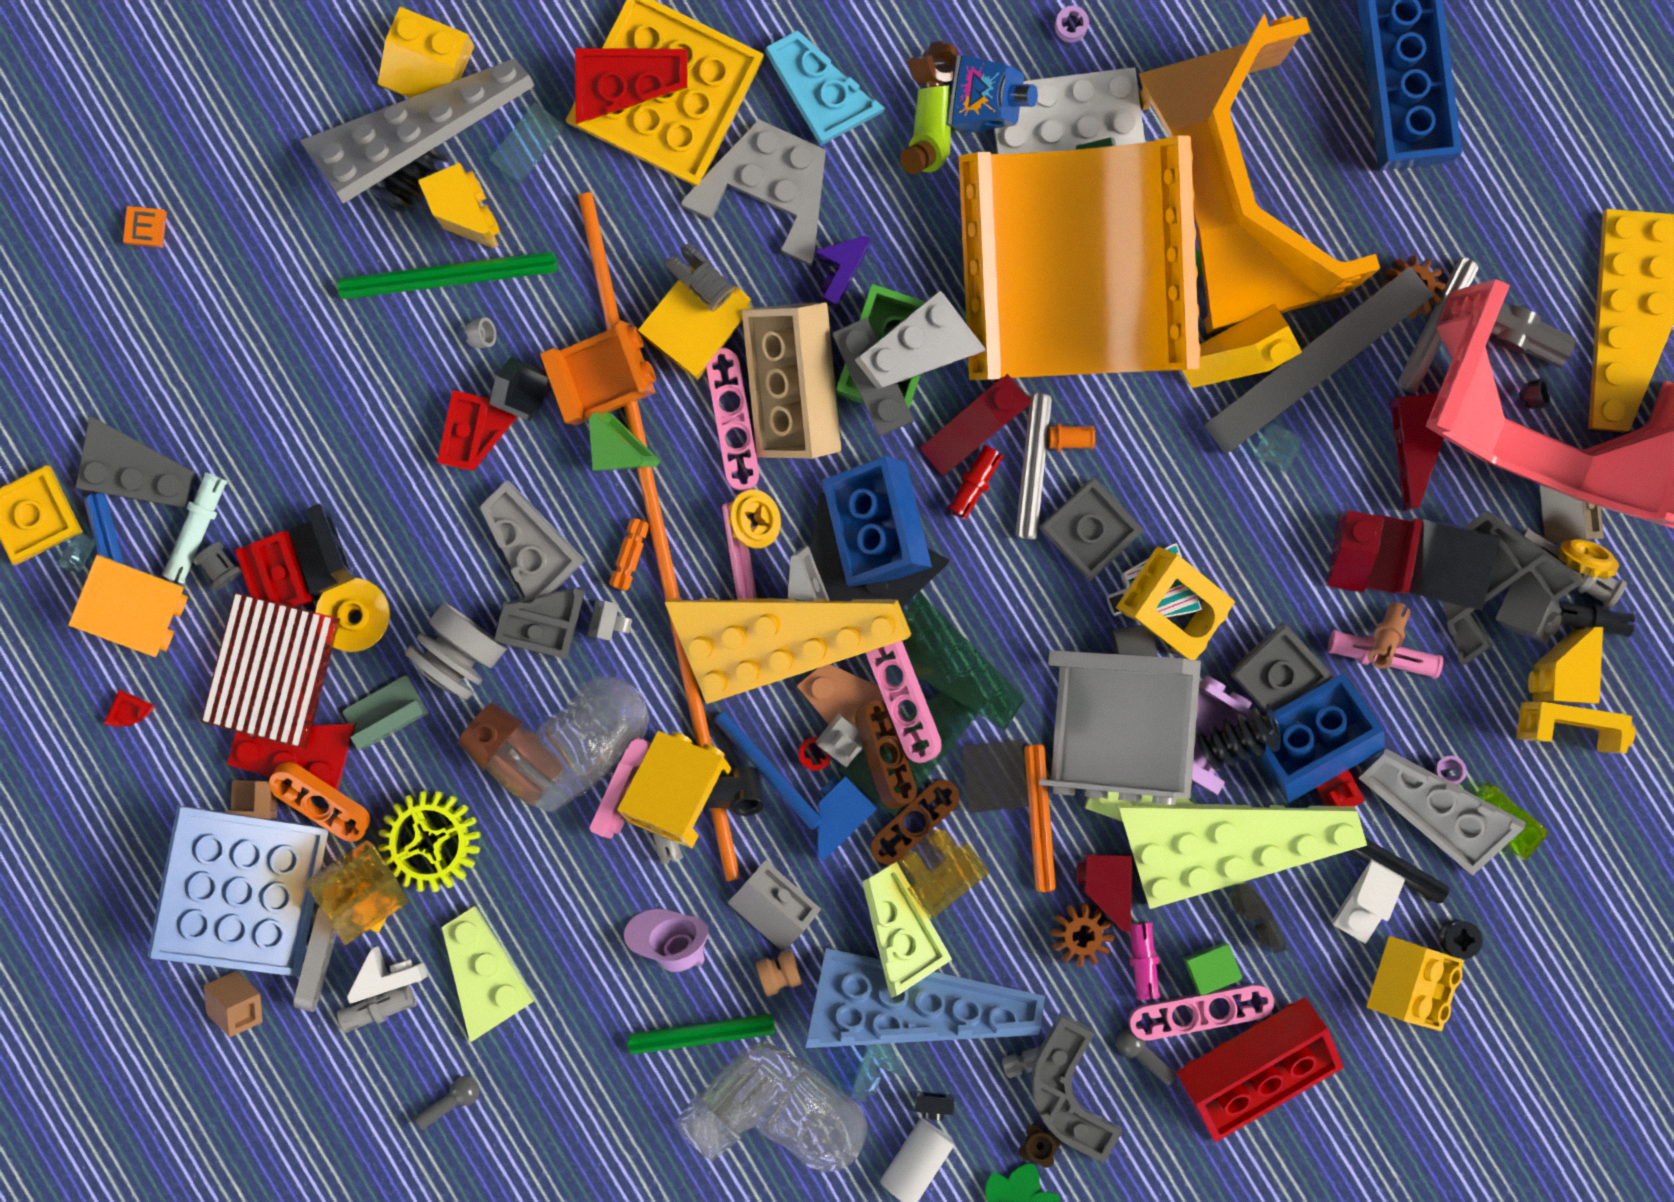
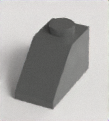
M1530 571L1511 584L1496 620L1507 630L1547 644L1550 635H1554L1560 627L1562 618L1560 613L1562 610L1559 602H1554Z

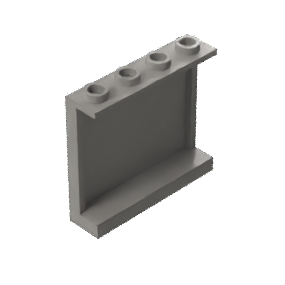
M1049 650L1048 665L1058 666L1060 671L1051 780L1039 779V785L1053 786L1052 793L1062 795H1075V788L1086 789L1085 797L1108 799V792H1118V800L1141 802L1142 795L1153 796L1152 803L1175 805L1176 798L1190 799L1201 661L1184 658Z

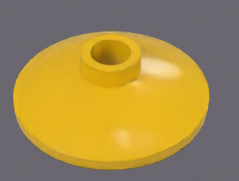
M354 578L352 581L323 592L315 614L320 615L317 624L319 634H321L324 618H331L325 641L332 647L345 652L362 651L376 644L384 635L390 619L389 604L383 592L373 583L360 578ZM355 611H360L362 614L361 620L355 624L351 623V614Z

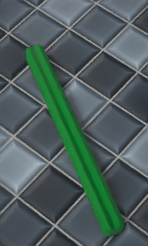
M550 251L346 277L337 280V291L341 299H351L548 274L557 271V260L554 252Z

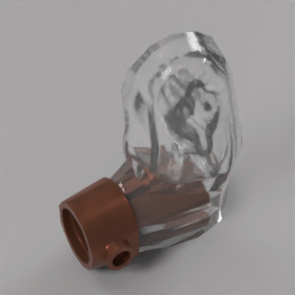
M596 676L583 683L567 706L544 722L537 732L525 729L523 721L496 703L491 702L469 724L459 737L457 743L482 771L486 769L503 788L527 804L552 813L557 812L604 780L620 762L626 748H629L628 744L634 741V739H642L646 735L650 717L645 698L633 684L620 677Z

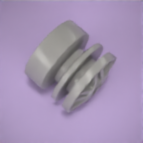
M443 602L429 620L432 627L440 634L438 638L434 640L427 635L419 633L416 638L428 651L424 653L410 645L405 654L413 661L418 671L446 692L457 694L469 700L474 692L462 681L463 678L466 677L480 685L483 680L472 666L478 662L485 667L493 668L507 648L503 644L495 642L492 635L446 602Z

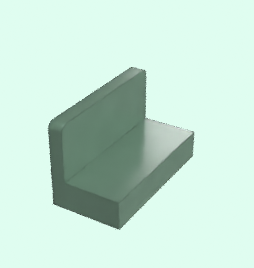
M408 676L397 679L343 710V715L348 723L357 722L354 735L350 737L357 750H365L429 714Z

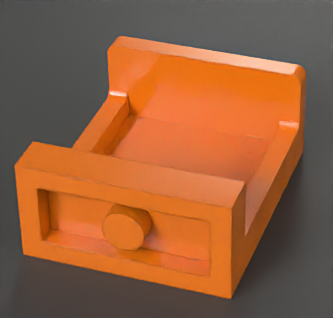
M619 321L614 323L615 328L565 349L558 350L552 348L540 353L565 423L577 426L589 421V417L593 412L609 413L656 393L653 383L656 382V375L651 364L648 361H644L640 348L644 347L643 340L635 326L632 327L627 322Z

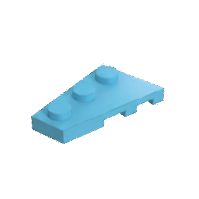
M799 31L766 47L765 54L820 146L883 113L885 108L876 100L872 101L859 89L860 85L851 77L847 78L831 64V60Z

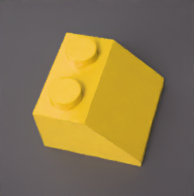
M399 7L385 40L377 84L412 98L459 80L472 54L474 44L470 36L462 31Z
M1603 627L1572 630L1534 664V671L1530 672L1528 679V689L1530 693H1533V701L1568 704L1600 703Z

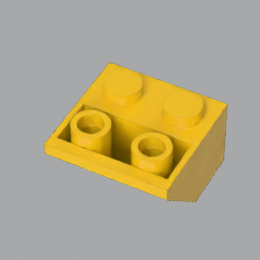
M457 163L418 180L433 216L444 230L490 248L499 246L495 235L501 233L487 204L481 205L480 201L485 200L486 196L472 170L466 173L462 165Z
M1389 936L1366 1007L1405 1022L1442 1031L1444 1023L1447 1022L1451 1014L1450 1004L1455 989L1462 979L1464 960Z

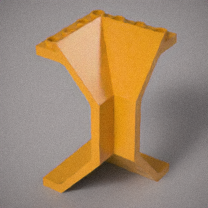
M1264 13L1245 44L1139 73L1143 87L1139 94L1142 111L1149 109L1152 105L1169 137L1191 136V149L1193 152L1192 184L1195 193L1193 202L1194 224L1197 231L1208 316L1203 320L1207 335L1229 329L1274 303L1280 313L1283 314L1347 296L1380 269L1376 254L1348 262L1338 261L1262 210L1256 203L1231 119V106L1247 74L1281 65L1298 38L1311 32L1306 17L1294 20L1293 16H1285L1271 22V27H1269Z

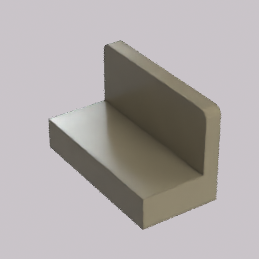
M1540 485L1546 540L1551 543H1560L1575 539H1604L1601 507L1574 499Z

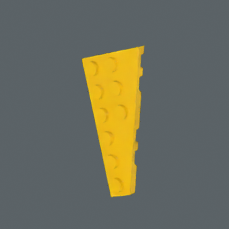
M1606 209L1603 211L1588 430L1623 433L1630 431L1673 327L1674 214Z
M668 598L665 601L706 704L908 639L911 635L898 599H852V601L814 599L813 601H795V599L738 598L737 600H715V598H701L700 600H682V598Z

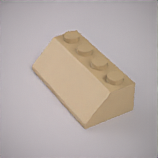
M797 303L742 309L757 457L813 459L840 452L841 441L827 303Z

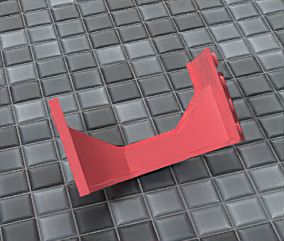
M1494 279L1449 292L1435 327L1452 362L1426 427L1480 460L1574 499L1674 529V383L1669 381L1663 382L1649 419L1643 427L1586 449L1571 446L1504 418L1485 346L1510 285Z

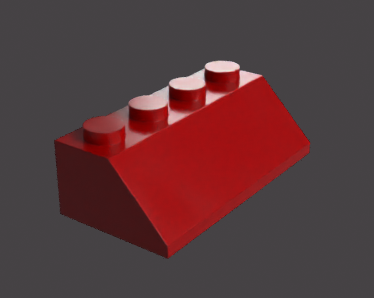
M1304 997L1295 1003L1286 1005L1280 1012L1268 1019L1253 1024L1249 1030L1237 1037L1222 1042L1216 1049L1199 1059L1191 1060L1183 1068L1176 1071V1074L1202 1122L1216 1143L1344 1067L1327 1026L1307 998Z

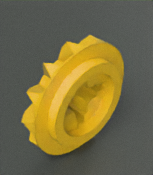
M747 490L736 495L734 502L727 507L731 513L726 523L732 525L734 530L732 537L738 538L742 542V547H752L755 550L772 544L777 538L781 526L780 513L776 503L769 495L760 490ZM755 513L754 520L759 525L750 527L751 520L746 515Z
M1581 539L1564 541L1559 548V558L1561 561L1567 563L1569 568L1579 571V574H1586L1591 578L1597 576L1601 579H1608L1615 576L1618 571L1619 563L1613 554L1606 548L1591 541Z

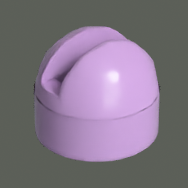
M1456 756L1443 757L1434 769L1435 775L1456 786L1465 779L1467 773L1464 762ZM1455 770L1458 772V776L1443 777L1441 772Z

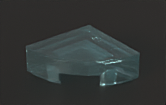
M86 534L78 535L67 546L56 565L74 572L82 571L95 545L94 538Z

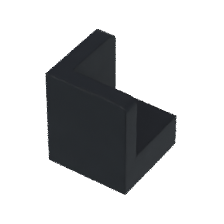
M510 357L496 374L489 404L530 421L545 402L550 382L547 372Z

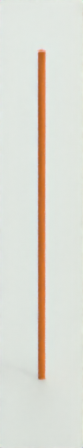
M592 192L579 194L578 199L608 331L615 328L614 323L619 322L620 318ZM638 402L623 406L628 430L647 447ZM652 467L637 468L665 601L668 598H680ZM669 615L696 745L701 748L705 744L712 746L700 688ZM710 808L726 881L740 879L726 808Z

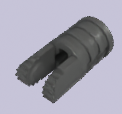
M687 243L681 248V255L695 270L694 272L681 259L675 256L668 258L664 265L689 290L693 291V294L699 297L700 301L706 304L711 312H714L728 300L735 287L729 284L690 243Z

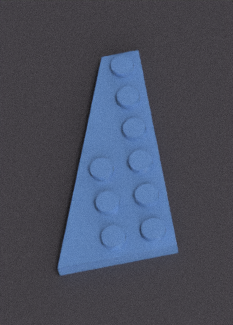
M826 948L805 1048L1038 1035L1042 1024L1045 996L932 972L898 996L890 998L881 960Z

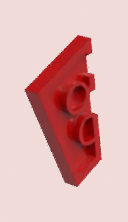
M357 722L303 725L298 746L292 744L297 726H291L287 743L281 742L285 725L279 726L276 740L270 739L273 726H267L264 737L259 736L260 727H255L253 734L247 733L248 727H243L242 731L236 730L227 765L271 777L278 765L291 762L307 770L334 789L339 790L352 742L350 737L354 735ZM286 778V779L284 780V781L289 782V783H292V782H293V781L290 780L289 778Z

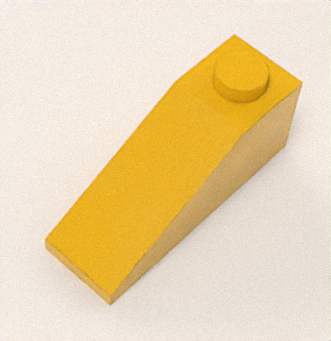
M1274 303L1200 344V369L1182 370L1191 388L1270 371L1301 354L1302 351L1289 325Z

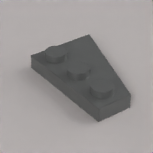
M89 416L76 489L187 508L196 474L194 471L154 451L104 422Z

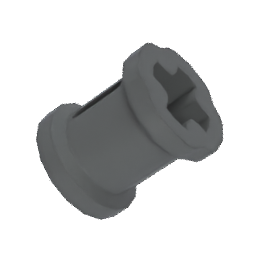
M220 541L208 546L193 559L195 565H201L214 582L212 587L215 591L229 585L242 574L241 568L235 567L222 551L224 546Z

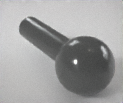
M1130 1028L1120 1031L1116 1038V1047L1119 1053L1128 1058L1136 1057L1169 1087L1178 1077L1177 1074L1145 1046L1146 1041L1137 1038Z
M461 1076L455 1079L450 1086V1093L413 1118L421 1130L425 1129L457 1105L469 1106L478 1099L480 1093L477 1081L469 1076Z

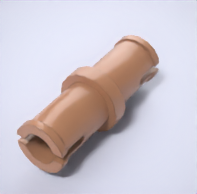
M1391 603L1387 607L1383 622L1379 623L1374 631L1375 642L1368 654V661L1372 663L1377 654L1373 665L1376 668H1388L1392 664L1396 648L1403 644L1405 638L1404 628L1411 612L1407 608L1403 616H1401L1405 605L1402 603Z

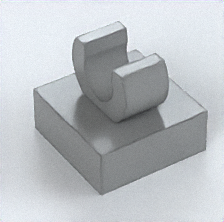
M595 600L587 636L611 641L613 630L629 634L632 619L617 616L619 604Z
M840 713L837 714L815 741L820 748L845 767L850 764L863 748L857 727Z

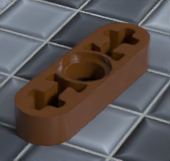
M873 700L858 708L855 713V724L881 801L889 808L898 809L915 799L917 788L907 756L887 706L880 700ZM870 716H876L878 722H872ZM883 734L884 737L877 740L876 735ZM881 745L886 746L891 752L892 761L890 764L886 763L880 756L879 750ZM895 770L894 774L888 775L889 771ZM894 787H899L901 793H895Z
M941 779L932 782L873 837L871 852L874 858L883 864H893L900 860L956 808L959 802L957 787L948 780ZM939 787L942 790L947 787L950 788L952 792L948 797L951 803L947 806L943 803L938 804L933 810L939 813V815L932 820L930 813L924 807L918 805V803L925 798L926 803L929 805L936 797L933 792L935 788ZM911 811H919L925 816L926 824L920 832H910L904 826V818ZM898 824L901 832L912 840L905 845L901 838L894 846L897 851L894 856L891 857L888 853L881 856L878 853L881 848L878 841L883 837L887 841L891 840L897 834L891 828Z

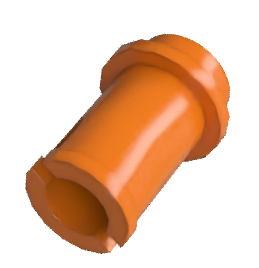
M1056 423V426H1049V449H1056V452H1061L1062 448L1094 449V425L1062 426L1061 423Z

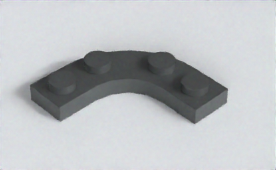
M1059 1013L1041 1044L1032 1070L1034 1100L1044 1123L1057 1138L1072 1148L1105 1163L1122 1134L1120 1126L1083 1107L1076 1101L1072 1092V1077L1076 1066L1095 1033L1091 1028Z

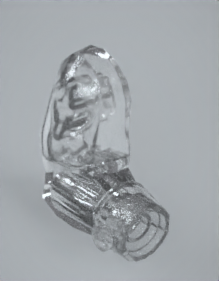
M760 1041L741 1051L718 1070L702 1093L697 1092L679 1116L675 1125L685 1139L711 1161H715L744 1137L743 1131L756 1127L769 1140L786 1147L803 1166L817 1172L826 1173L844 1169L857 1159L865 1145L868 1123L862 1107L852 1098L842 1093L819 1070L768 1042Z

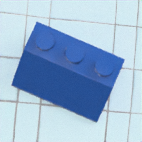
M884 456L822 480L847 586L852 587L900 579L932 568L905 461Z
M1342 673L1274 711L1280 729V750L1273 752L1266 745V754L1261 756V759L1272 780L1289 803L1385 749L1384 730L1349 679Z

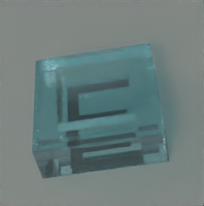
M1271 422L1268 424L1253 457L1286 473L1289 471L1304 438Z

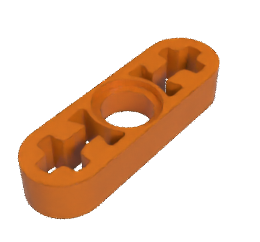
M291 762L282 763L277 766L269 779L268 785H270V791L275 797L339 838L354 842L360 840L370 824L368 811L299 765ZM286 778H289L293 782L290 785H287L283 781ZM306 788L307 791L304 796L301 795L302 789ZM311 796L323 797L328 802L329 807L323 809L315 806L311 801ZM337 808L340 811L337 813L335 817L332 814L334 810ZM352 819L356 823L353 826H351L347 823V821Z

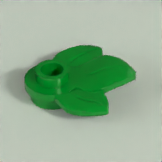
M1033 1163L1017 1167L1008 1179L999 1173L992 1172L985 1186V1195L988 1202H1060L1058 1194L1040 1191V1178Z

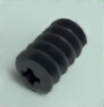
M435 147L400 168L393 175H389L381 180L384 188L373 185L370 187V190L383 203L404 216L400 211L401 208L412 211L415 208L409 197L414 196L420 199L423 197L418 188V180L427 177V172L436 173L440 171L435 164L436 160L448 163L449 158L439 148Z
M1266 704V716L1263 717L1256 708H1253L1251 721H1247L1242 713H1238V725L1233 726L1228 718H1224L1223 730L1221 731L1213 722L1209 723V735L1207 736L1199 727L1196 728L1195 733L1200 750L1214 770L1223 769L1224 760L1230 766L1236 765L1238 755L1245 762L1249 761L1252 757V750L1257 756H1264L1266 754V745L1273 752L1280 750V729L1274 711L1269 704Z

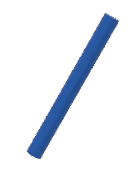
M726 712L719 714L714 720L718 727L811 830L815 829L822 822L820 816Z

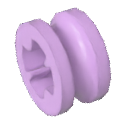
M1078 6L1063 8L1057 15L1055 22L1057 36L1062 41L1068 43L1081 40L1088 29V15ZM1069 16L1076 17V23L1081 22V26H1077L1073 33L1067 31L1068 26H1062V23L1067 22Z

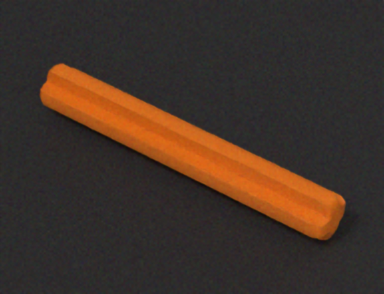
M1032 744L1025 746L1024 754L1035 889L1038 892H1051L1056 888L1048 786L1039 785V779L1047 780L1045 747L1042 744Z

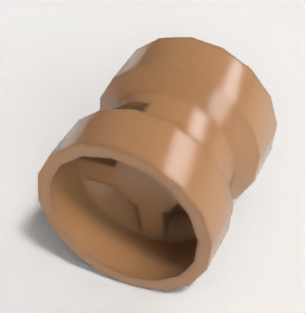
M791 949L780 952L778 958L772 960L763 958L755 961L767 997L777 994L780 988L786 986L794 988L803 985Z

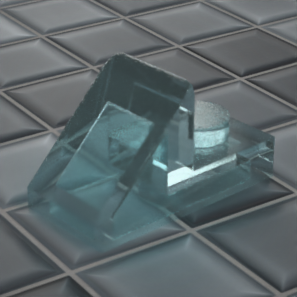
M892 1043L870 1044L866 1046L850 1091L851 1098L865 1103L868 1094L875 1095L882 1074L876 1072L877 1067L906 1077V1072Z

